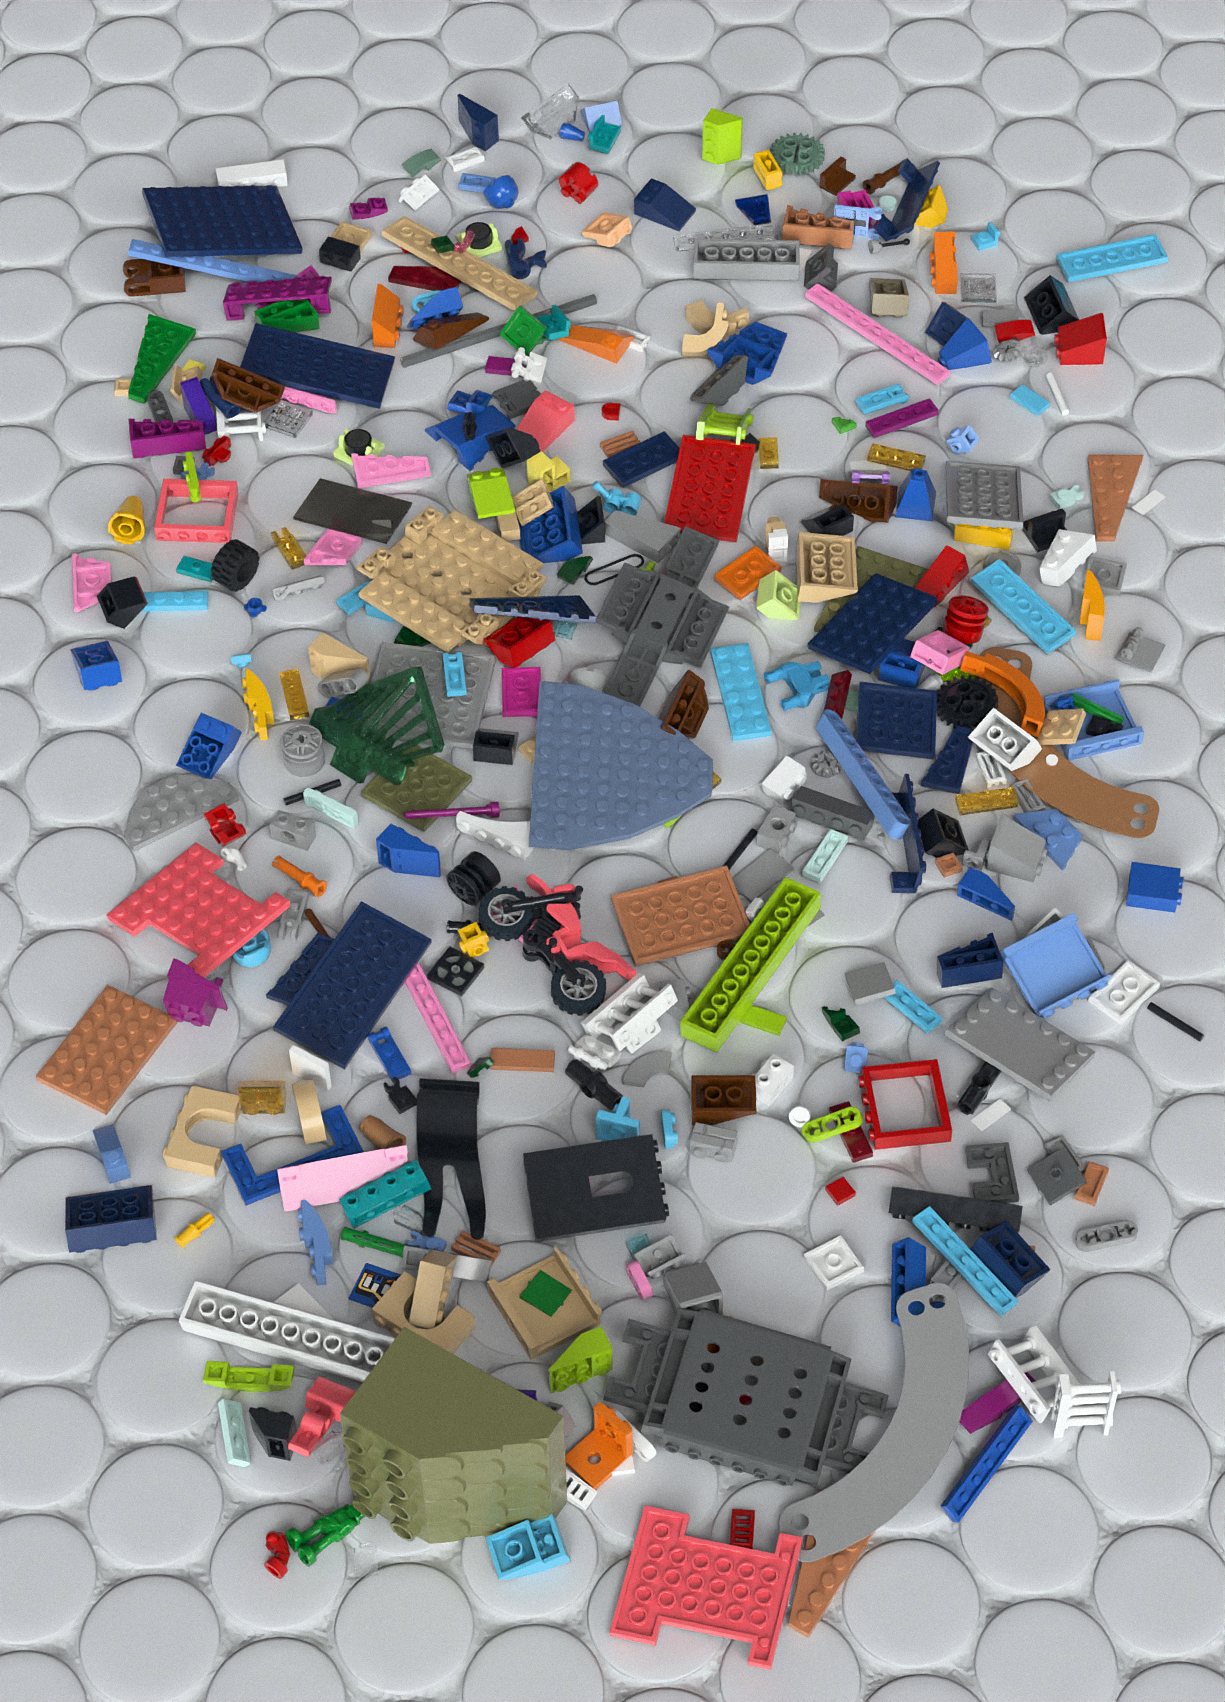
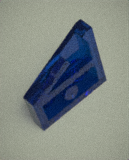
M768 194L735 200L736 207L754 226L771 223Z

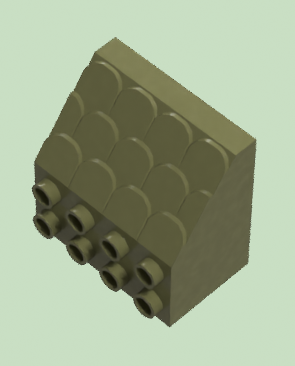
M406 1327L401 1330L340 1412L343 1431L342 1441L345 1444L347 1456L345 1462L349 1469V1485L352 1488L354 1499L352 1505L358 1512L369 1519H375L377 1514L390 1520L392 1522L390 1524L392 1530L407 1541L412 1542L417 1536L427 1543L433 1544L455 1542L464 1537L493 1535L526 1520H529L531 1523L548 1518L550 1514L557 1518L567 1503L563 1415Z

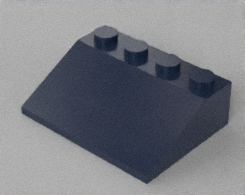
M152 1185L66 1197L65 1232L69 1253H82L92 1249L103 1250L113 1246H128L133 1243H149L157 1240Z

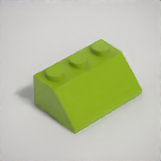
M713 108L710 109L703 120L702 160L719 165L741 159L743 117Z

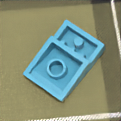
M550 1514L548 1518L531 1523L529 1520L523 1521L486 1537L499 1580L535 1574L571 1561L558 1522L553 1514Z

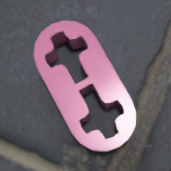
M635 1260L626 1264L628 1276L640 1299L644 1300L652 1297L651 1286L638 1261Z

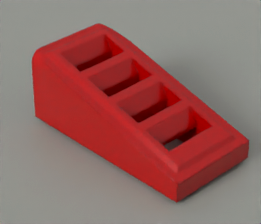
M732 1509L730 1545L753 1549L755 1510ZM736 1516L750 1517V1520L736 1519ZM736 1524H749L750 1526L739 1527ZM735 1531L749 1532V1535L735 1534ZM735 1539H748L749 1542L735 1541Z

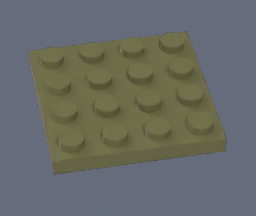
M408 741L363 788L361 796L425 832L438 817L405 819L404 812L447 809L472 782V776Z

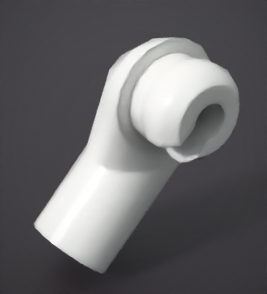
M223 848L220 851V856L226 861L235 863L239 871L246 869L247 865L239 850Z

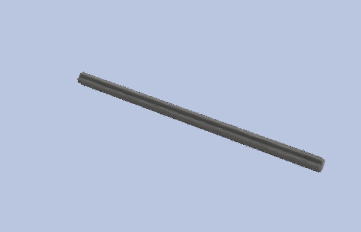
M592 294L558 305L557 307L565 315L596 305L597 298ZM552 308L534 313L532 315L534 317L551 314ZM507 323L453 340L438 350L429 348L401 357V365L403 368L499 337L501 336L500 332Z

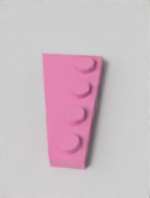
M351 453L358 488L431 476L427 457L403 456L402 458L393 457V455L376 457L374 454L358 456V454Z

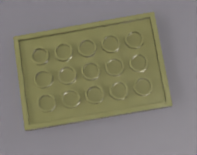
M860 546L856 548L858 591L875 573L915 588L928 571L927 568ZM855 594L828 600L814 626V631L819 632Z

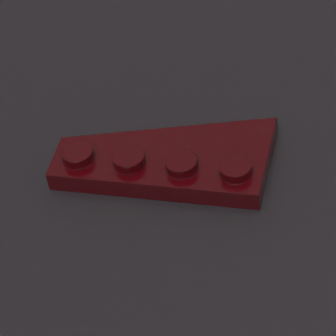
M393 266L388 277L390 283L431 291H443L454 287L459 288L461 284L459 279L445 271L429 266Z

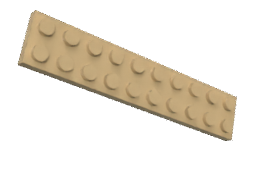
M406 216L382 230L381 236L513 311H516L519 306H524L537 297L538 291L455 244L453 251L438 254L431 245V239L441 236Z

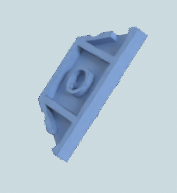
M1057 809L1014 815L1016 823L1046 840L1045 848L1048 849L1047 855L1061 870H1064L1068 860L1073 856L1075 848L1080 844L1082 834Z

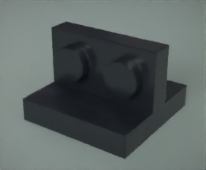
M1062 508L1024 521L1022 531L1037 553L1050 548L1059 529L1067 530L1064 526L1066 512Z

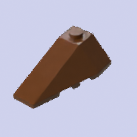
M475 312L432 319L427 324L421 326L413 340L438 350L487 322L489 317Z

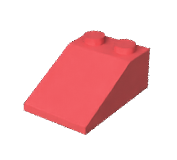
M545 390L534 400L516 430L533 435L539 443L540 451L543 452L575 421L574 405Z

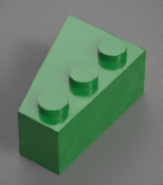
M307 299L278 301L254 311L255 321L258 324L295 333L320 329L318 313Z

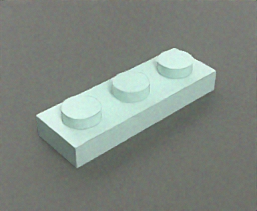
M309 787L303 792L306 806L353 829L359 824L358 814L354 808L347 807L336 799L329 798L320 791Z
M830 829L803 869L802 876L821 883L847 844L849 836Z
M222 1399L218 1402L227 1462L246 1467L251 1463L241 1403Z

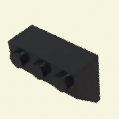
M1051 275L1024 297L1041 335L1057 333L1058 327L1079 320L1064 284Z
M510 427L485 436L501 468L524 462L541 452L539 443L533 435Z

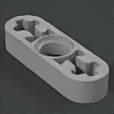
M1125 1220L1083 1229L1077 1233L1075 1244L1079 1250L1089 1252L1131 1243L1137 1237L1138 1227L1134 1222ZM1124 1229H1127L1131 1234L1124 1232ZM1108 1232L1113 1238L1105 1240L1101 1237V1234ZM1082 1238H1086V1240H1088L1089 1243L1082 1241Z

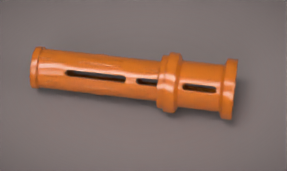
M281 856L275 857L274 860L279 863L273 861L272 866L298 881L301 888L310 890L315 897H320L327 889L326 881H320L315 878L313 873L304 872Z

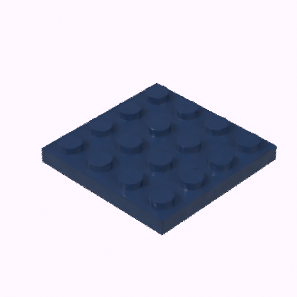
M860 682L856 741L861 749L867 752L934 759L937 691Z

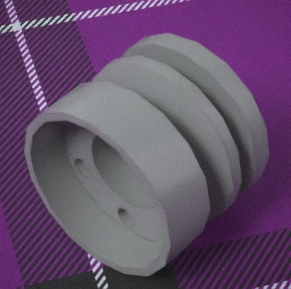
M297 724L288 728L283 733L281 747L286 770L292 775L299 777H308L319 772L325 763L320 731L308 724Z

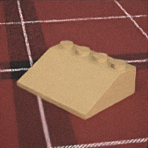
M799 532L795 548L797 601L818 603L857 593L855 537Z

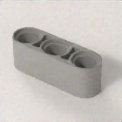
M360 668L332 673L318 684V690L324 697L355 693L369 682V676Z

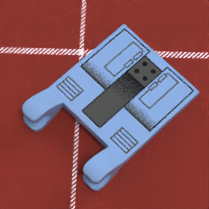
M835 205V217L854 221L855 236L879 240L880 234L874 228L868 229L869 217L875 220L881 219V207L869 209Z

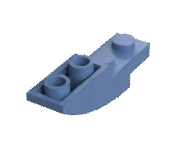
M301 1200L302 1208L298 1209L299 1222H303V1227L299 1228L300 1241L305 1240L306 1249L310 1248L311 1259L315 1258V1264H311L312 1278H317L318 1285H327L325 1265H334L329 1236L323 1221L315 1209L306 1200Z

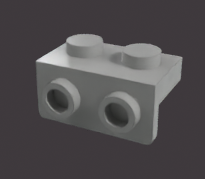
M672 1234L632 1254L634 1259L640 1264L645 1276H651L652 1279L664 1274L663 1269L669 1266L671 1269L683 1264L682 1259L687 1257L685 1253H681Z

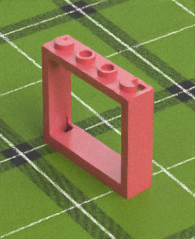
M163 478L154 527L156 540L229 542L232 538L239 495L237 481L198 480L201 498L228 499L224 526L179 525L163 523L168 497H190L186 479Z

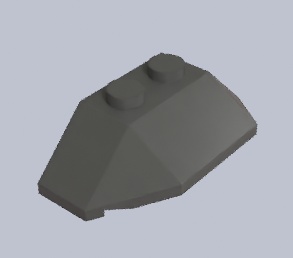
M734 355L730 358L728 362L718 368L692 393L690 400L703 404L725 405L729 401L728 399L738 393L745 384L747 355Z

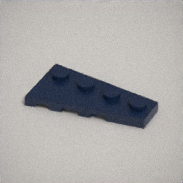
M956 726L947 740L944 749L938 754L937 760L929 768L926 777L922 779V787L960 794L973 742L968 736L974 729Z
M317 933L302 951L301 956L290 965V969L285 975L279 978L275 987L269 990L266 997L270 1000L289 1005L332 944L334 938Z

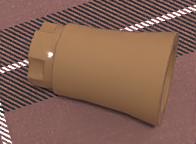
M367 1116L360 1124L359 1130L378 1150L406 1144V1137L403 1134L395 1131L375 1116Z

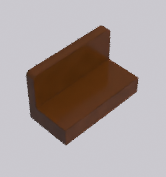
M838 158L820 174V188L835 196L856 179L855 174L846 170L845 158Z

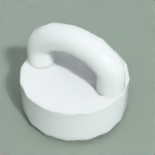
M797 1105L791 1110L789 1119L794 1126L803 1127L806 1122L811 1120L812 1114L806 1106Z

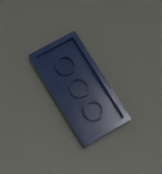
M664 431L603 460V466L624 488L676 463L680 448Z

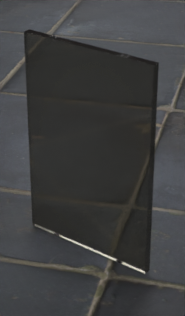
M320 478L293 516V519L387 544L411 508L412 502Z

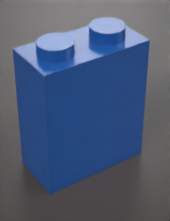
M1132 862L1126 906L1175 913L1176 906L1181 905L1182 893H1178L1179 889L1183 887L1184 877H1180L1181 868Z

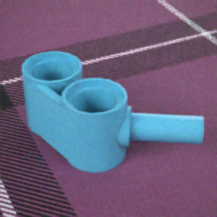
M598 481L592 484V487L605 500L603 504L605 511L613 513L616 510L637 515L642 500L640 495L630 492L624 497L623 493L618 489L607 491Z

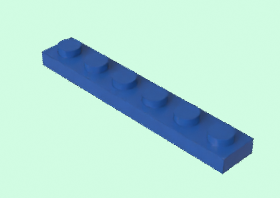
M1014 1405L940 1505L952 1522H960L1033 1422L1021 1405Z

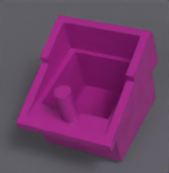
M173 958L167 974L169 981L163 998L168 1014L176 1022L186 1021L198 1027L203 1025L210 1027L217 1008L226 1011L228 1009L221 991L223 979L216 977L213 983L195 973L193 967Z

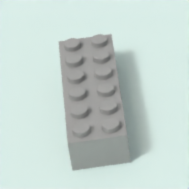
M694 239L693 279L799 281L800 241Z

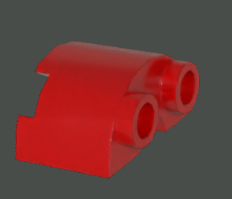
M225 803L204 813L205 820L211 826L209 830L218 844L221 843L222 847L246 834L244 826L234 821L236 819L234 811L231 808L228 809Z

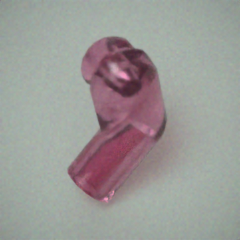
M467 230L462 244L457 242L454 246V251L459 252V254L464 253L471 245L475 232Z

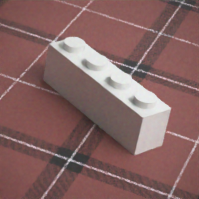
M284 159L216 168L218 186H288Z

